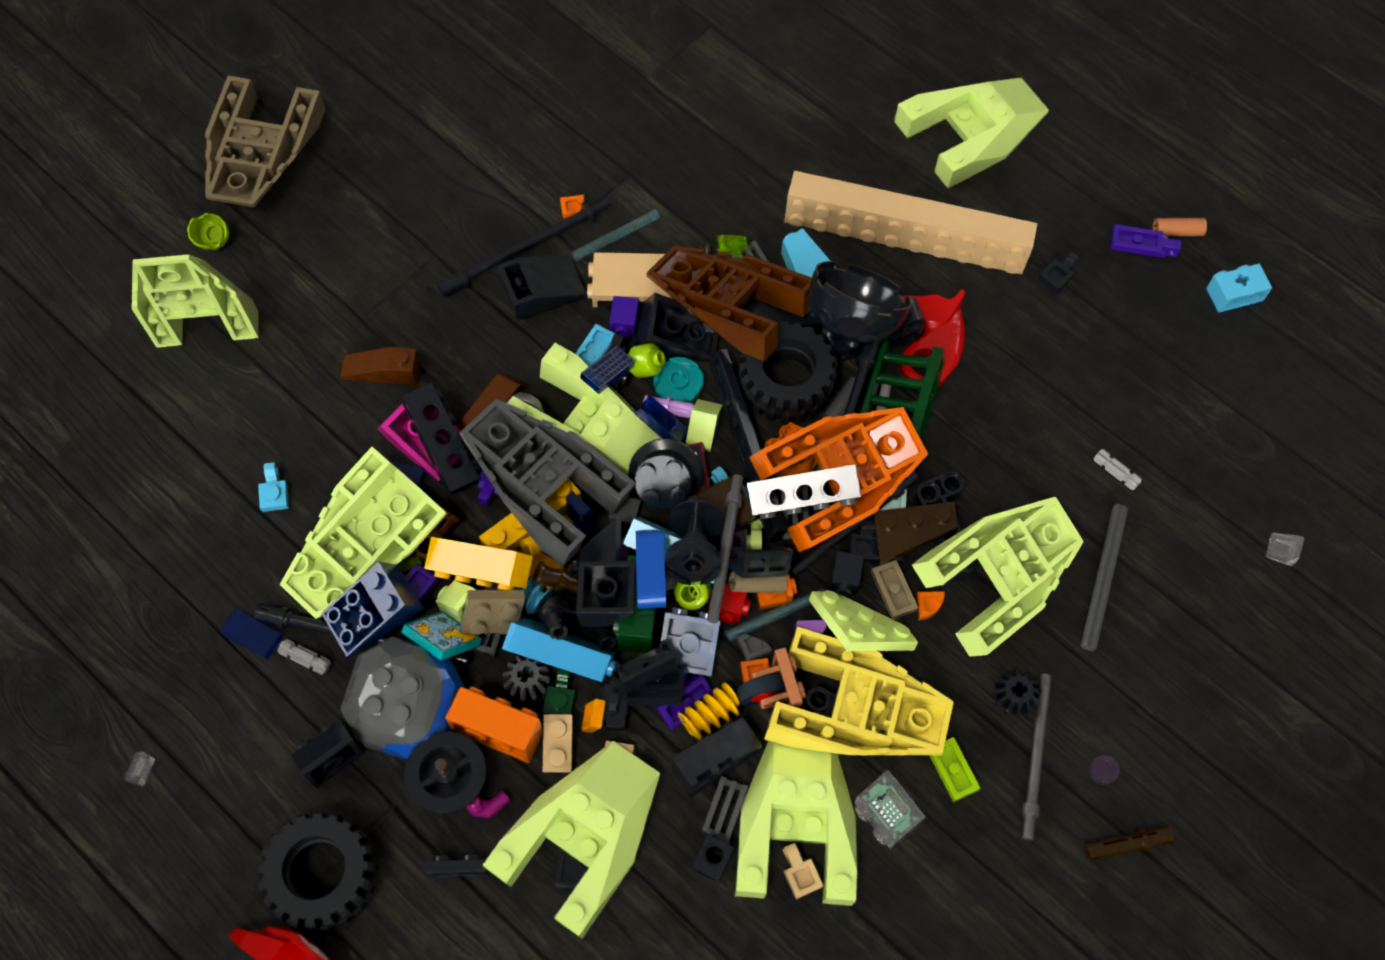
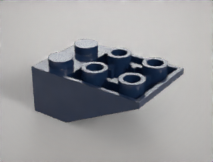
M378 561L321 614L346 657H350L402 627L424 607L399 566Z

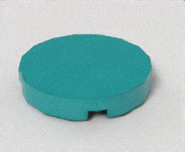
M673 357L665 362L661 373L654 376L653 386L660 398L667 399L672 397V400L692 403L700 396L703 390L704 375L694 361L686 357Z

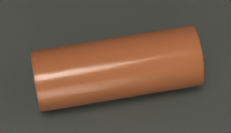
M1155 218L1153 230L1162 231L1165 236H1204L1207 230V221L1205 218Z

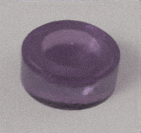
M1100 755L1091 762L1089 773L1096 783L1109 785L1119 777L1120 767L1113 757Z

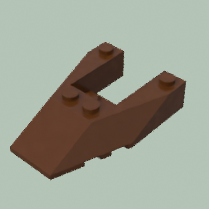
M673 246L646 273L652 282L736 349L764 362L778 347V323L739 308L748 297L801 317H804L811 309L808 291L810 290L812 277L751 255L736 258L730 257L728 252H719L717 255L705 254L704 249Z

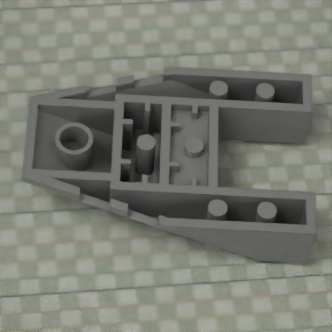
M495 399L460 432V435L507 508L540 549L563 567L580 550L586 535L548 505L546 501L570 479L610 513L614 514L629 498L636 483L576 433L570 430L568 432L553 427V423L547 420H537L528 416L526 411Z

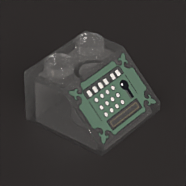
M889 770L884 772L857 796L854 802L856 804L855 811L864 822L867 820L875 829L873 834L882 845L887 844L890 849L917 829L926 818Z

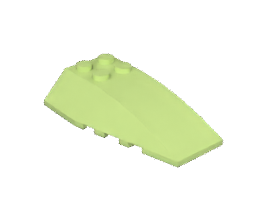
M373 447L365 453L335 486L331 493L333 497L327 507H323L318 516L320 519L313 532L310 531L307 535L305 546L301 553H297L280 583L317 620L323 617L321 613L378 561L398 564L408 557L447 514L432 498Z

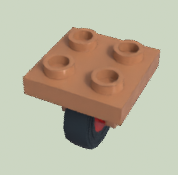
M786 648L774 651L771 668L753 673L752 680L738 687L737 695L742 705L760 704L762 709L774 707L776 701L797 708L803 706L802 699L805 698L804 688L801 682H796L794 672H797L796 663L792 655L788 656Z

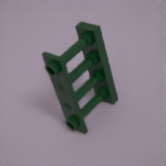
M883 339L882 346L878 348L876 353V365L861 413L872 412L875 406L887 408L904 407L905 411L912 413V424L919 438L923 441L945 365L944 348L933 347L931 356L926 358L891 353L889 340ZM889 362L924 368L926 374L924 378L921 377L919 380L888 375L885 372ZM882 384L916 389L920 393L918 400L914 399V401L878 395Z

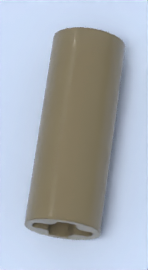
M732 571L729 575V589L731 592L784 594L787 589V576L741 578Z

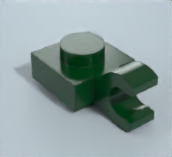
M558 669L556 687H547L543 715H572L576 691L568 689L571 678L570 671Z

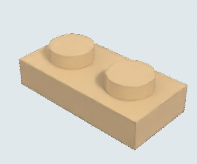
M544 714L543 772H572L573 715Z

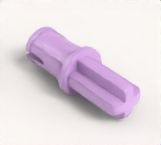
M645 395L642 409L643 411L664 414L665 417L674 415L691 418L694 404L672 400V397L665 399Z

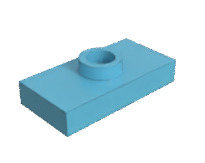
M595 324L575 354L588 366L593 365L591 368L595 370L605 359L603 356L609 353L611 341L615 333Z

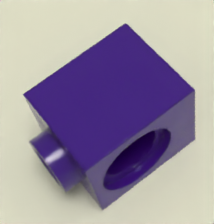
M614 296L609 321L611 332L624 336V338L635 337L639 316V299Z

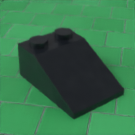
M654 293L642 303L635 346L653 343L659 347L665 357H686L692 361L710 363L717 350L719 335L716 332L710 333L705 331L703 322L674 299Z

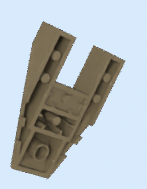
M227 76L205 132L207 139V150H205V158L207 160V171H205L206 199L255 207L319 128L325 112L320 91L296 87L283 125L249 120L258 99L251 79Z

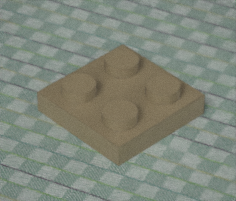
M468 590L460 624L461 634H507L511 622L519 620L525 601L524 590Z

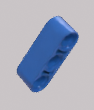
M663 530L635 531L638 609L666 608Z

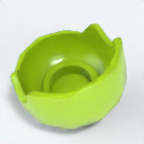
M204 213V215L198 218H192L187 228L189 239L195 246L206 251L221 248L227 243L230 235L228 224L220 216Z

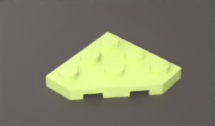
M826 590L812 591L809 597V602L847 651H914L918 644L916 638L905 625L843 595Z

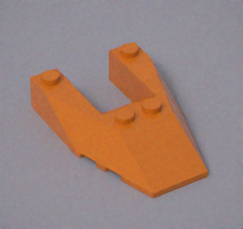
M904 407L868 413L825 417L756 452L749 458L761 480L811 455L815 457L821 470L856 464L862 495L856 498L857 503L841 506L840 501H837L830 505V508L822 509L787 528L798 552H801L876 513L885 500L896 491L898 485L913 472L928 453ZM828 480L827 482L834 495L838 494L840 490L838 482Z

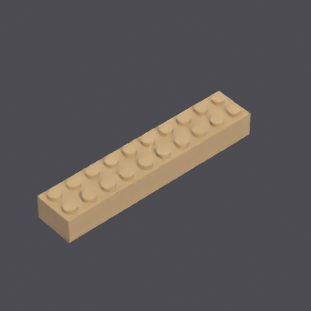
M798 171L793 173L784 220L785 223L793 226H803L820 232L835 233L842 237L849 236L862 239L865 242L881 243L888 247H899L916 253L922 252L938 258L945 257L961 263L981 265L984 268H995L1011 274L1023 273L1033 249L1037 223Z

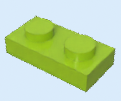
M954 737L945 741L942 755H929L953 802L981 789Z

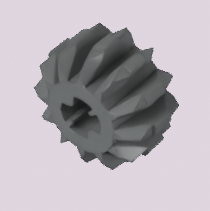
M517 655V664L508 662L507 667L510 671L503 672V678L507 680L503 684L505 690H511L510 696L512 698L520 695L521 702H526L527 695H531L532 700L536 701V692L545 694L546 688L543 685L550 684V677L545 676L549 673L548 666H542V662L533 661V659L527 657L526 661H522L521 656ZM526 674H530L531 677L527 679V682H523L522 679L526 677Z

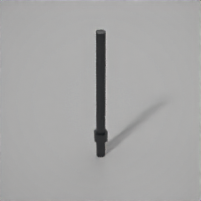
M913 471L898 485L896 491L879 508L882 509L893 499L897 500L905 494L904 490L919 479L918 475ZM874 514L824 540L790 568L792 574L795 577L798 576Z

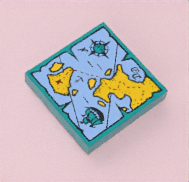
M444 611L406 623L402 630L404 635L440 661L479 647L482 640L481 637L475 634H461V623Z

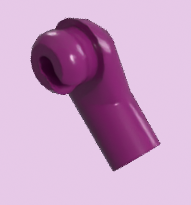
M501 790L491 800L479 799L477 796L466 808L472 816L491 818L511 801Z

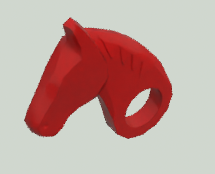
M963 289L953 298L943 297L938 294L910 296V298L917 300L924 316L925 326L923 331L925 333L912 343L903 354L931 356L933 347L944 348L945 365L938 388L946 382L957 368L964 348L965 326L960 309L966 292ZM900 364L899 369L902 377L919 380L921 377H925L917 374L912 366Z

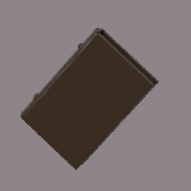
M733 476L724 480L721 479L720 482L691 495L699 496L703 501L714 504L724 514L721 532L715 537L708 539V542L717 540L723 535L727 513L726 497L727 493L731 490ZM743 489L741 490L743 495L742 506L738 508L735 530L757 520L755 515H752L751 506Z

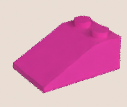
M401 404L377 430L398 450L435 480L439 481L440 479ZM425 408L423 410V415L426 419H436L437 414L434 409ZM454 426V428H455V430H456V432H457V434H458V436H459L461 430H459L456 426ZM443 431L436 432V441L440 444H447L448 435ZM449 455L447 458L450 467H453L459 460L456 455Z

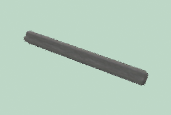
M1115 504L1112 508L1082 637L1081 648L1088 651H1094L1098 645L1128 513V508L1121 504Z

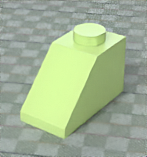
M454 580L449 586L446 585L440 590L436 600L437 605L441 611H444L461 623L467 591L475 589Z

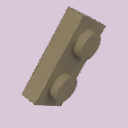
M897 560L871 569V575L891 619L894 620L918 610V605Z

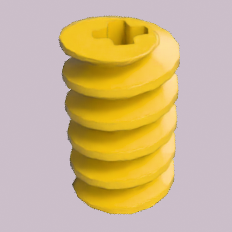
M725 682L722 683V690L719 688L713 689V697L709 694L704 695V703L699 700L695 701V710L690 706L686 707V716L678 713V717L685 729L699 741L702 739V730L712 734L711 724L715 725L718 729L721 728L720 718L728 722L730 720V711L736 716L740 715L738 710L739 700L732 688Z

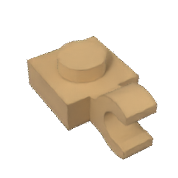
M795 843L782 849L787 862L791 866V868L784 871V874L795 899L823 887L812 859L803 862Z

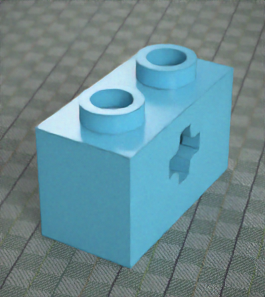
M1256 264L1252 266L1243 265L1229 272L1225 270L1220 271L1212 277L1206 289L1219 313L1264 301L1272 286L1261 265Z

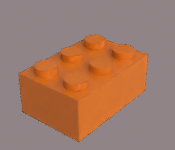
M460 687L446 716L452 732L462 734L477 743L530 764L543 736L540 719L537 718L538 715L535 712L526 708H522L521 711L511 707V703L498 697L494 701L485 697L483 691L474 687H470L469 690Z

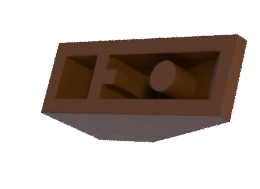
M386 347L344 355L340 378L341 380L417 386L421 363L417 350L414 348Z

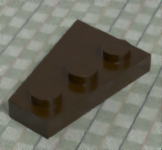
M954 502L881 510L874 513L880 565L889 562L890 559L901 554L905 555L911 552L912 549L925 543L929 544L958 530Z

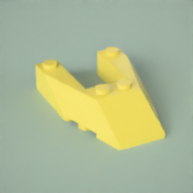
M797 627L788 656L792 655L794 657L796 668L840 681L832 715L829 718L776 701L764 738L765 740L791 748L846 755H942L954 701L925 682L920 683L908 675L907 670L899 665L896 667L882 657L883 654L878 651H847L836 638Z

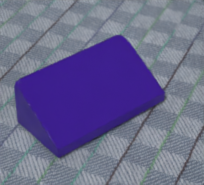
M693 674L686 681L685 694H683L682 698L683 705L654 707L668 727L673 730L682 723L678 713L686 716L685 708L688 706L695 710L694 702L699 700L704 703L703 697L706 694L713 697L712 689L703 675Z

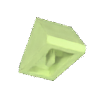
M697 400L692 409L685 445L702 442L704 450L711 452L723 407L722 404Z

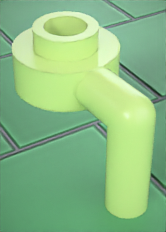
M756 518L757 520L751 523V535H746V550H762L763 527L760 518Z

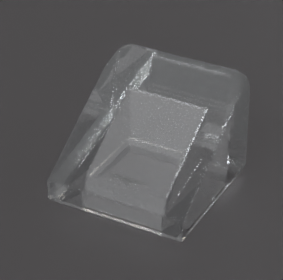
M1272 533L1265 557L1292 566L1300 557L1304 537Z
M143 751L135 753L124 780L140 786L145 785L155 761L154 758Z

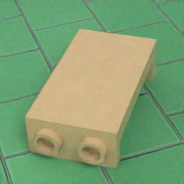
M594 253L593 262H589L588 268L589 277H593L592 284L588 283L587 296L588 299H592L593 307H598V301H613L614 296L639 299V302H644L654 293L672 298L646 275L665 254Z

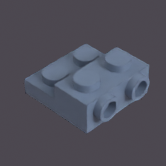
M672 607V612H665L661 641H666L676 664H685L688 673L712 676L721 620L718 623H710L707 620L708 612H699L698 617L688 615L689 610Z

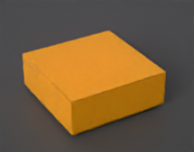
M595 699L585 705L582 723L583 732L593 733L601 729L605 707L604 700Z

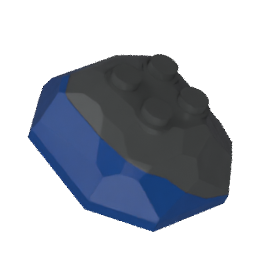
M392 636L358 655L340 710L358 745L408 759L414 747L419 742L427 740L430 735L440 732H451L446 716L460 687L465 688V685L450 657L440 661L417 643Z

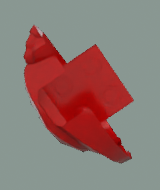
M271 925L254 931L234 928L227 935L236 945L256 960H330V957L319 947L285 925Z

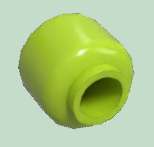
M648 343L632 347L628 354L630 358L626 360L630 364L627 366L630 373L637 378L657 376L661 373L665 364V355L658 346Z
M691 581V585H684L677 582L674 595L681 607L687 610H696L709 602L713 589L711 583L700 585V581Z

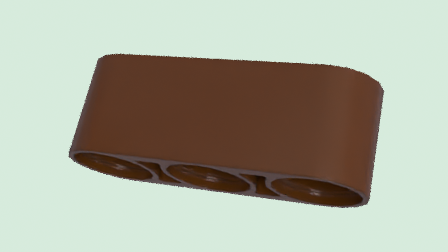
M502 372L498 373L460 422L459 430L462 431L495 399L506 403L511 396L522 392L523 385Z

